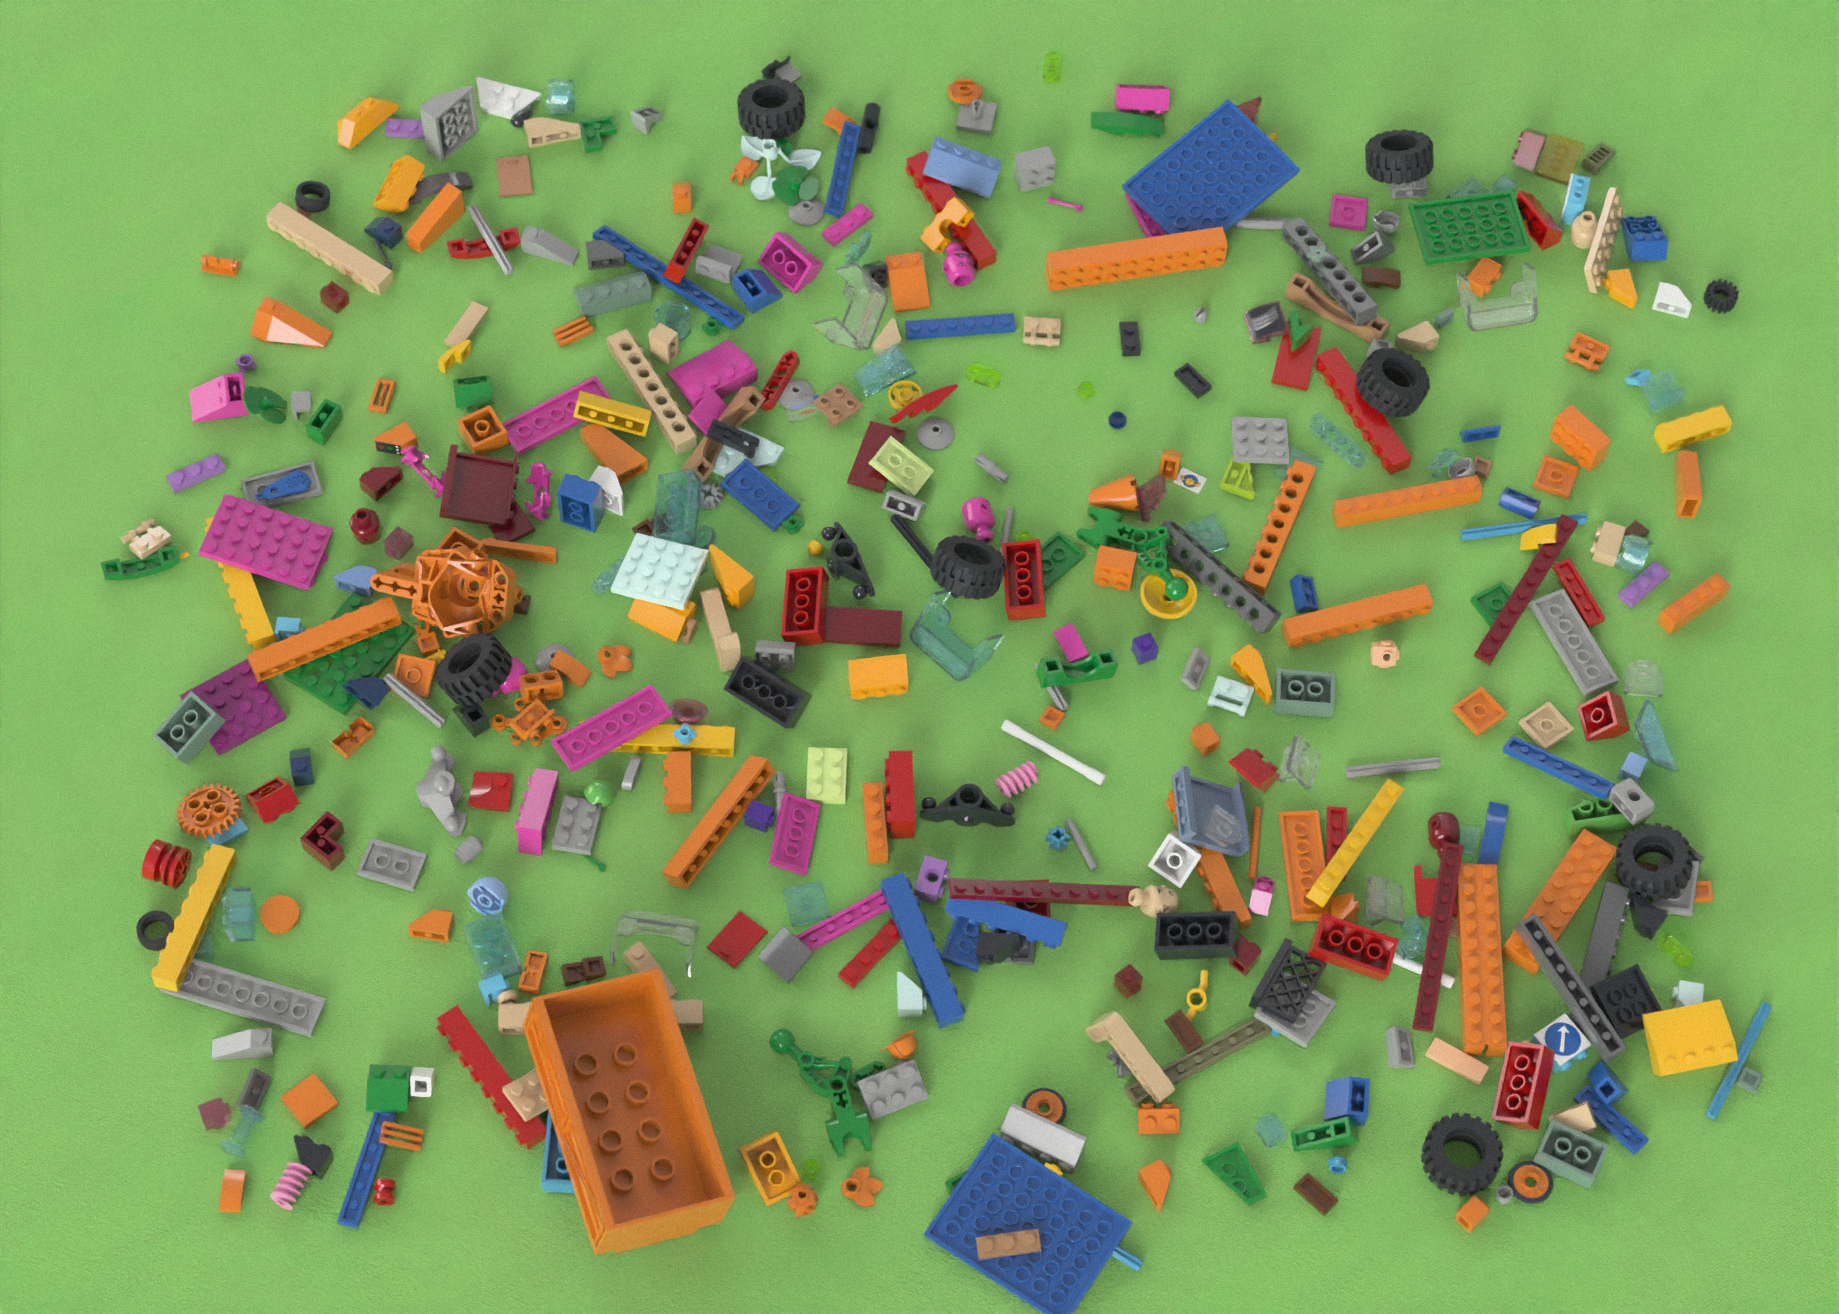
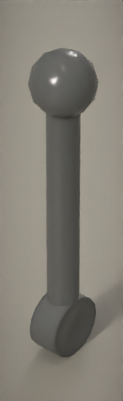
M375 239L373 245L378 248L385 262V267L392 269V263L388 262L380 247V241Z

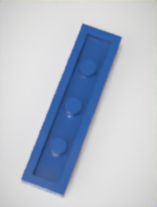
M1588 1084L1573 1098L1576 1104L1588 1101L1596 1122L1634 1156L1648 1143L1649 1139L1613 1106L1606 1104Z

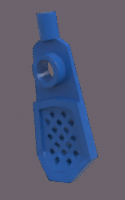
M297 469L264 487L263 492L255 496L258 501L265 498L272 500L305 491L312 482L308 474ZM273 490H277V493H275V494H273V493H271V492H272Z

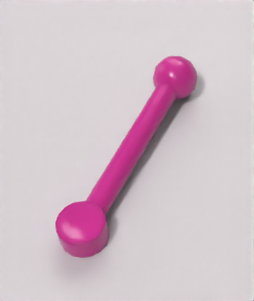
M1051 196L1047 199L1048 203L1072 207L1080 212L1083 210L1081 204H1070L1056 200Z
M324 553L310 587L315 585V580L324 562L329 560L328 554Z

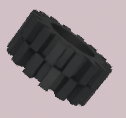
M1718 279L1717 282L1713 280L1712 283L1708 284L1703 297L1704 304H1708V309L1712 308V312L1718 310V313L1721 314V311L1727 313V311L1730 312L1735 307L1739 292L1738 290L1736 291V286L1732 287V282L1728 284V280L1722 282V279ZM1715 293L1724 294L1728 299H1719L1715 296Z

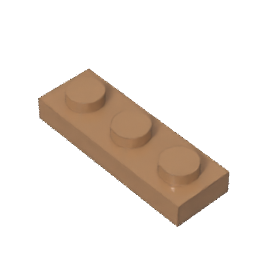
M1038 1229L976 1237L979 1260L1041 1251Z

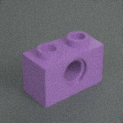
M925 855L914 888V896L916 895L919 900L937 904L938 898L943 897L945 887L942 886L944 880L948 881L950 869H947L948 861ZM934 878V879H936L937 881H936V882H930L929 879Z

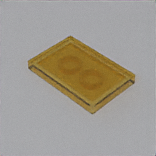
M1551 132L1534 175L1567 186L1583 150L1584 143Z

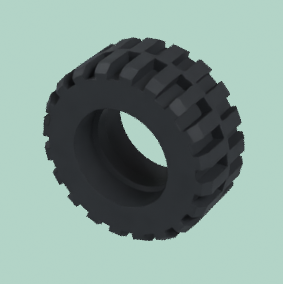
M780 78L759 79L755 83L751 82L747 87H744L738 95L739 124L752 137L756 136L762 140H779L785 136H791L792 133H796L804 124L806 117L804 94L796 84L790 83L789 80H780Z
M1392 130L1376 134L1375 137L1370 138L1365 146L1366 171L1372 179L1382 183L1386 182L1387 184H1407L1412 181H1419L1421 178L1424 179L1431 173L1434 167L1433 142L1427 135L1422 132L1418 133L1415 130Z
M1381 348L1373 351L1356 376V385L1359 394H1362V399L1365 402L1367 401L1372 409L1375 408L1377 412L1385 413L1389 417L1395 416V418H1400L1414 413L1430 389L1429 376L1426 374V369L1421 366V363L1415 360L1412 355L1404 353L1403 350H1395V348Z
M964 535L948 536L938 543L930 565L931 575L940 587H944L946 591L953 592L957 596H964L967 599L974 598L975 600L987 599L996 594L1006 570L1005 559L999 550H995V547L986 544L985 541H979L977 538H969Z
M479 632L469 635L468 638H463L461 642L452 646L453 648L447 651L444 659H441L436 674L438 685L454 703L462 706H472L492 696V693L497 692L501 684L505 683L506 677L511 672L512 657L495 636L490 633Z
M1647 823L1643 824L1641 828L1639 826L1632 828V832L1628 831L1624 834V839H1620L1616 849V872L1619 882L1622 883V886L1630 888V894L1633 895L1635 893L1645 900L1652 898L1653 901H1659V898L1669 899L1672 894L1676 896L1680 893V888L1684 889L1688 885L1692 875L1693 857L1689 841L1686 837H1682V833L1678 830L1673 831L1671 826L1666 825L1663 827L1660 823H1655V825ZM1646 853H1660L1667 856L1673 863L1661 871H1648L1641 868L1635 861Z
M1453 1113L1451 1118L1446 1115L1441 1118L1440 1122L1436 1121L1431 1130H1429L1422 1147L1421 1162L1424 1163V1172L1430 1173L1428 1179L1432 1183L1437 1182V1188L1440 1190L1445 1188L1452 1195L1455 1192H1458L1459 1196H1466L1467 1192L1474 1195L1478 1194L1479 1189L1483 1191L1488 1188L1489 1183L1492 1184L1503 1160V1152L1501 1151L1503 1145L1502 1141H1497L1499 1137L1497 1131H1492V1125L1488 1122L1483 1123L1481 1117L1476 1116V1118H1472L1469 1113H1464L1463 1116H1460L1459 1113ZM1451 1141L1467 1142L1478 1151L1481 1162L1473 1168L1458 1167L1452 1164L1445 1156L1444 1145Z

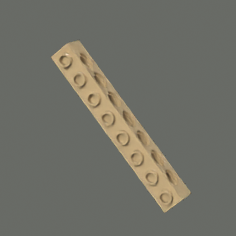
M624 329L607 337L608 349L646 408L652 411L653 419L675 453L679 455L696 447V438H698L696 430L689 426L687 416L685 414L682 415L678 402L673 401L668 387L665 388L663 386L661 376L654 372L653 364L645 358V352L642 347L639 348L637 346L635 336L630 334L627 329Z

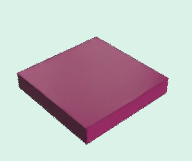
M1333 194L1329 227L1364 231L1368 199Z
M709 390L688 416L706 436L712 420H718L727 408V405L714 390Z

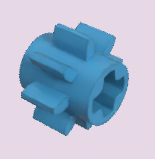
M1058 825L1053 830L1049 828V835L1045 839L1046 842H1050L1049 849L1054 848L1059 852V849L1067 848L1070 836L1066 835V828H1059Z

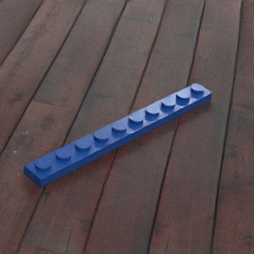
M606 225L593 232V239L608 242L624 253L625 260L730 329L734 330L744 322L745 316L684 276L679 284L664 277L663 274L667 265Z

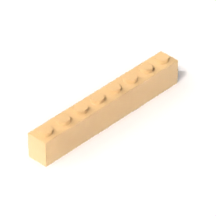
M279 202L266 215L267 225L272 231H277L285 239L295 242L299 248L306 249L316 258L319 257L328 266L335 267L341 274L351 277L355 283L362 284L370 292H375L380 296L394 282L390 269L284 203Z

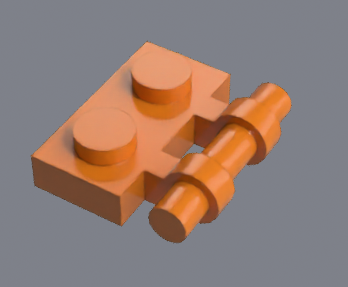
M1577 332L1569 349L1575 352L1573 354L1567 351L1564 358L1570 360L1573 364L1577 363L1584 366L1588 371L1598 372L1600 366L1594 362L1603 363L1611 346ZM1580 354L1588 357L1589 360L1579 357Z

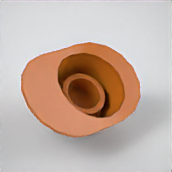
M915 1030L901 1035L880 1051L887 1049L896 1059H910L917 1048V1042L914 1037Z

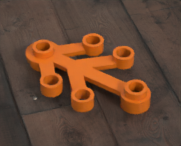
M523 698L515 700V709L522 712L527 707ZM497 714L491 720L492 727L496 731H503L514 718H506L502 714ZM553 715L554 720L548 726L543 725L541 728L546 729L533 738H538L539 741L534 742L530 737L531 745L538 747L551 734H562L567 729L566 719L562 716ZM516 732L510 737L511 743L515 746L523 742V739ZM515 737L520 738L518 741L513 740Z

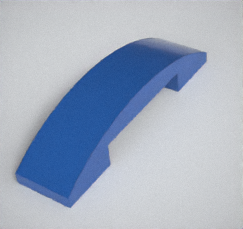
M1489 801L1477 864L1498 865L1508 814L1507 805Z

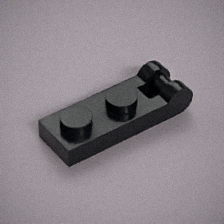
M716 419L712 420L706 435L707 438L742 452L749 458L755 456V448L760 443L757 437Z

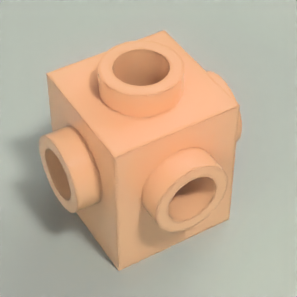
M1385 639L1381 640V642H1372L1370 655L1372 665H1378L1380 668L1395 666L1396 660H1399V649H1397L1395 643Z

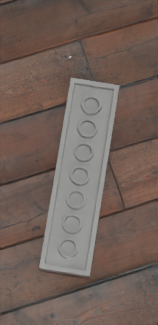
M196 959L192 960L178 992L159 988L160 992L309 1037L313 1036L327 1002L326 998Z

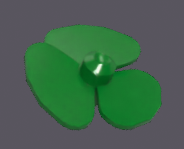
M794 165L785 167L776 173V180L772 182V189L781 202L794 206L798 203V195L803 201H811L817 195L819 185L815 178L809 177L804 179L808 175L806 167Z
M246 387L243 393V402L250 414L257 415L259 413L265 421L273 424H282L286 420L285 414L276 409H283L287 406L286 401L280 395L263 387Z

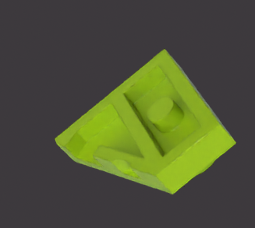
M1232 456L1219 489L1253 500L1255 493L1252 486L1253 480L1250 473V463L1233 462Z

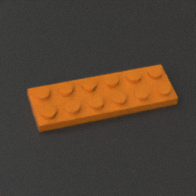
M1318 810L1279 812L1278 817L1291 922L1319 921L1323 913L1331 915L1330 900L1322 908L1306 897L1325 869Z

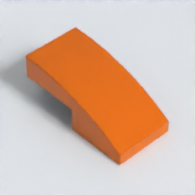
M833 107L823 118V124L837 130L839 136L844 121L858 125L851 118Z
M559 649L549 664L550 669L557 670L558 673L566 676L565 680L583 688L592 673L582 663Z
M225 1169L219 1212H241L244 1199L243 1190L247 1176L246 1170Z

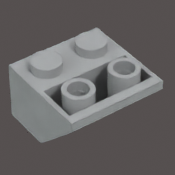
M757 640L755 660L773 671L783 673L794 672L796 642Z

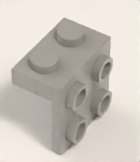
M710 245L704 257L698 255L696 259V273L730 284L732 276L735 275L742 261V255Z

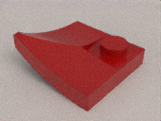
M474 771L468 806L483 810L510 812L514 774Z

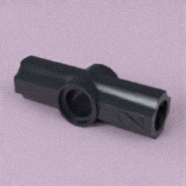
M874 102L867 103L865 106L856 149L864 155L871 153L875 133L878 128L881 107Z

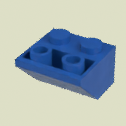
M747 268L732 276L733 290L752 314L783 298V295L763 270Z
M1349 1076L1328 1081L1326 1083L1324 1121H1332L1348 1116L1357 1125L1365 1126L1368 1118L1370 1079Z

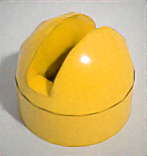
M811 540L807 547L808 553L813 556H818L824 549L815 540Z

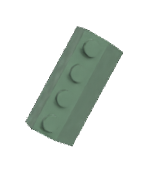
M642 270L572 289L581 317L585 316L586 318L652 301L651 286L647 275Z

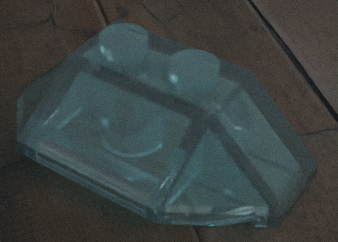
M1647 699L1634 723L1636 728L1634 735L1638 743L1641 742L1643 748H1640L1644 759L1648 758L1652 764L1678 773L1680 772L1655 706L1650 699Z

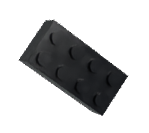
M741 656L724 687L725 691L786 729L795 728L812 697L810 693L751 656Z
M1235 911L1157 913L1154 951L1160 960L1238 958L1240 919Z

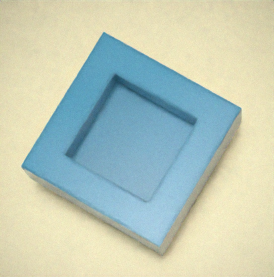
M1637 369L1627 376L1625 381L1627 385L1641 386L1651 377V373L1649 370Z

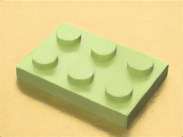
M892 436L888 438L869 462L872 467L912 498L934 472L932 468Z
M808 747L807 800L816 803L845 804L847 748Z

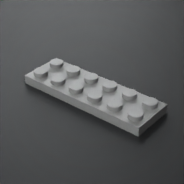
M1564 589L1530 601V608L1584 697L1618 684V677Z

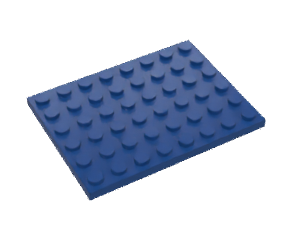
M1228 99L1122 185V189L1167 235L1223 227L1224 233H1226L1300 172V168Z
M993 1133L924 1233V1237L1042 1314H1073L1133 1222ZM1038 1229L1041 1251L979 1260L976 1237Z

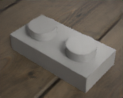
M1199 647L1193 648L1181 676V680L1191 690L1198 689L1210 661V658Z

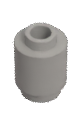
M469 836L456 848L453 854L461 864L470 863L483 851V842L477 836Z

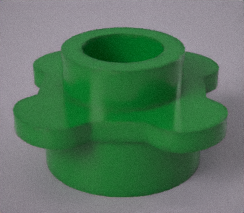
M709 317L708 321L701 325V329L709 336H716L720 329L723 328V324L717 322L713 317Z
M791 514L787 520L782 522V527L786 528L788 533L796 534L804 527V521L799 520L797 515Z

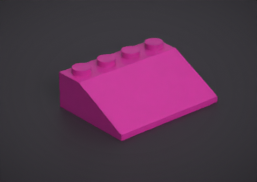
M727 340L666 372V375L690 407L694 409L709 390H714L723 399L737 392L742 387L757 381L758 368L745 352Z

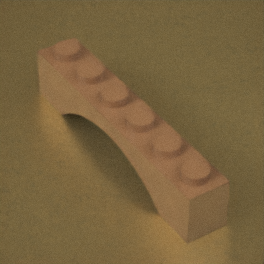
M1296 272L1288 282L1285 297L1369 343H1372L1374 338L1382 340L1386 338L1390 322L1377 316L1375 319L1357 326L1344 309L1324 294L1311 279Z
M754 386L742 387L718 418V421L737 429L750 416L756 413L765 401L764 396ZM705 436L680 470L691 482H704L714 469L717 456L724 445Z

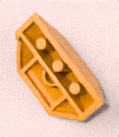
M373 97L362 100L337 121L339 145L351 150L397 111L400 105L389 100Z

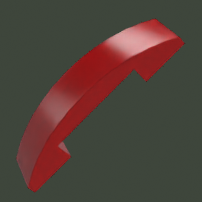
M517 227L500 230L499 235L495 236L504 252L521 244ZM464 238L446 241L450 257L454 259H477L493 256L484 238L465 242Z

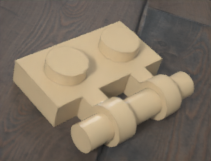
M1025 316L1023 335L1026 336H1023V343L1030 344V346H1035L1036 344L1046 345V347L1059 346L1060 339L1054 338H1060L1061 319Z
M153 518L148 521L144 520L139 524V527L134 530L130 529L126 532L125 536L121 537L124 544L129 541L132 542L129 544L130 550L142 560L172 541L171 535L160 525L154 529L151 528L156 525ZM144 532L145 535L139 538L138 536Z

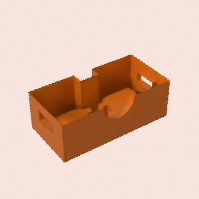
M361 716L358 717L349 726L347 733L343 731L332 741L333 748L346 759H349L375 735L374 727Z
M528 950L524 963L526 972L522 971L518 984L519 992L539 996L543 974L546 971L549 960L548 954Z

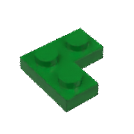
M614 116L579 121L585 153L603 151L600 137L617 134Z

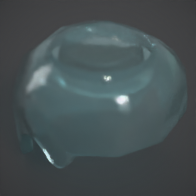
M705 525L697 529L690 539L691 546L709 550L711 544L716 546L718 542V536L714 529Z

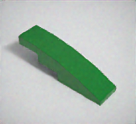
M1091 112V128L1121 137L1125 133L1138 137L1148 134L1160 138L1163 135V120L1131 113Z

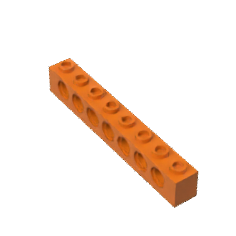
M1295 460L1293 466L1289 465L1286 473V476H1288L1287 481L1283 480L1281 484V495L1276 496L1273 504L1276 507L1274 511L1270 510L1267 518L1269 523L1263 526L1261 536L1263 537L1261 541L1257 540L1254 548L1256 554L1255 556L1251 555L1248 562L1250 568L1248 571L1245 570L1242 576V580L1261 596H1264L1315 476V466Z

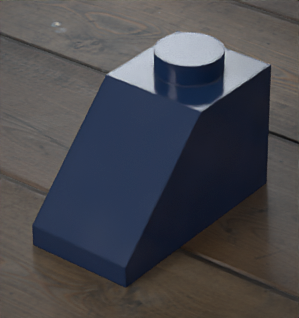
M388 216L375 218L364 229V232L374 239H378L380 243L389 249H393L403 239L401 225Z
M376 677L350 679L341 685L342 688L370 710L378 707L390 690L386 686L385 681Z
M310 748L290 751V765L294 786L314 784Z

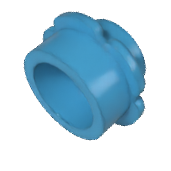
M1335 1155L1328 1160L1329 1170L1335 1174H1342L1346 1171L1348 1161L1340 1155Z

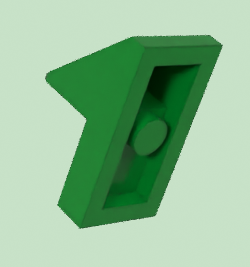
M1297 310L1290 311L1288 325L1291 350L1296 351L1311 337L1313 325H1302V320L1298 318Z

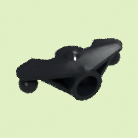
M837 521L834 523L835 528L830 526L823 528L821 534L824 540L832 541L835 539L831 548V558L826 557L827 569L832 577L838 580L840 575L860 584L854 587L852 592L853 596L858 600H863L867 594L871 597L875 596L874 587L858 552L857 545L851 540L841 524Z
M971 783L960 786L955 793L939 805H937L933 797H925L921 803L923 810L919 814L924 820L936 823L951 820L958 825L966 827L977 826L980 823H988L994 827H1005L1016 823V819L1013 817L1015 808L1011 803H1004L999 810L983 794L980 787Z

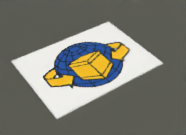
M1182 467L1177 480L1173 483L1199 494L1207 478Z

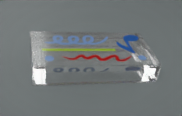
M819 393L784 405L790 423L821 413L812 403L820 397Z

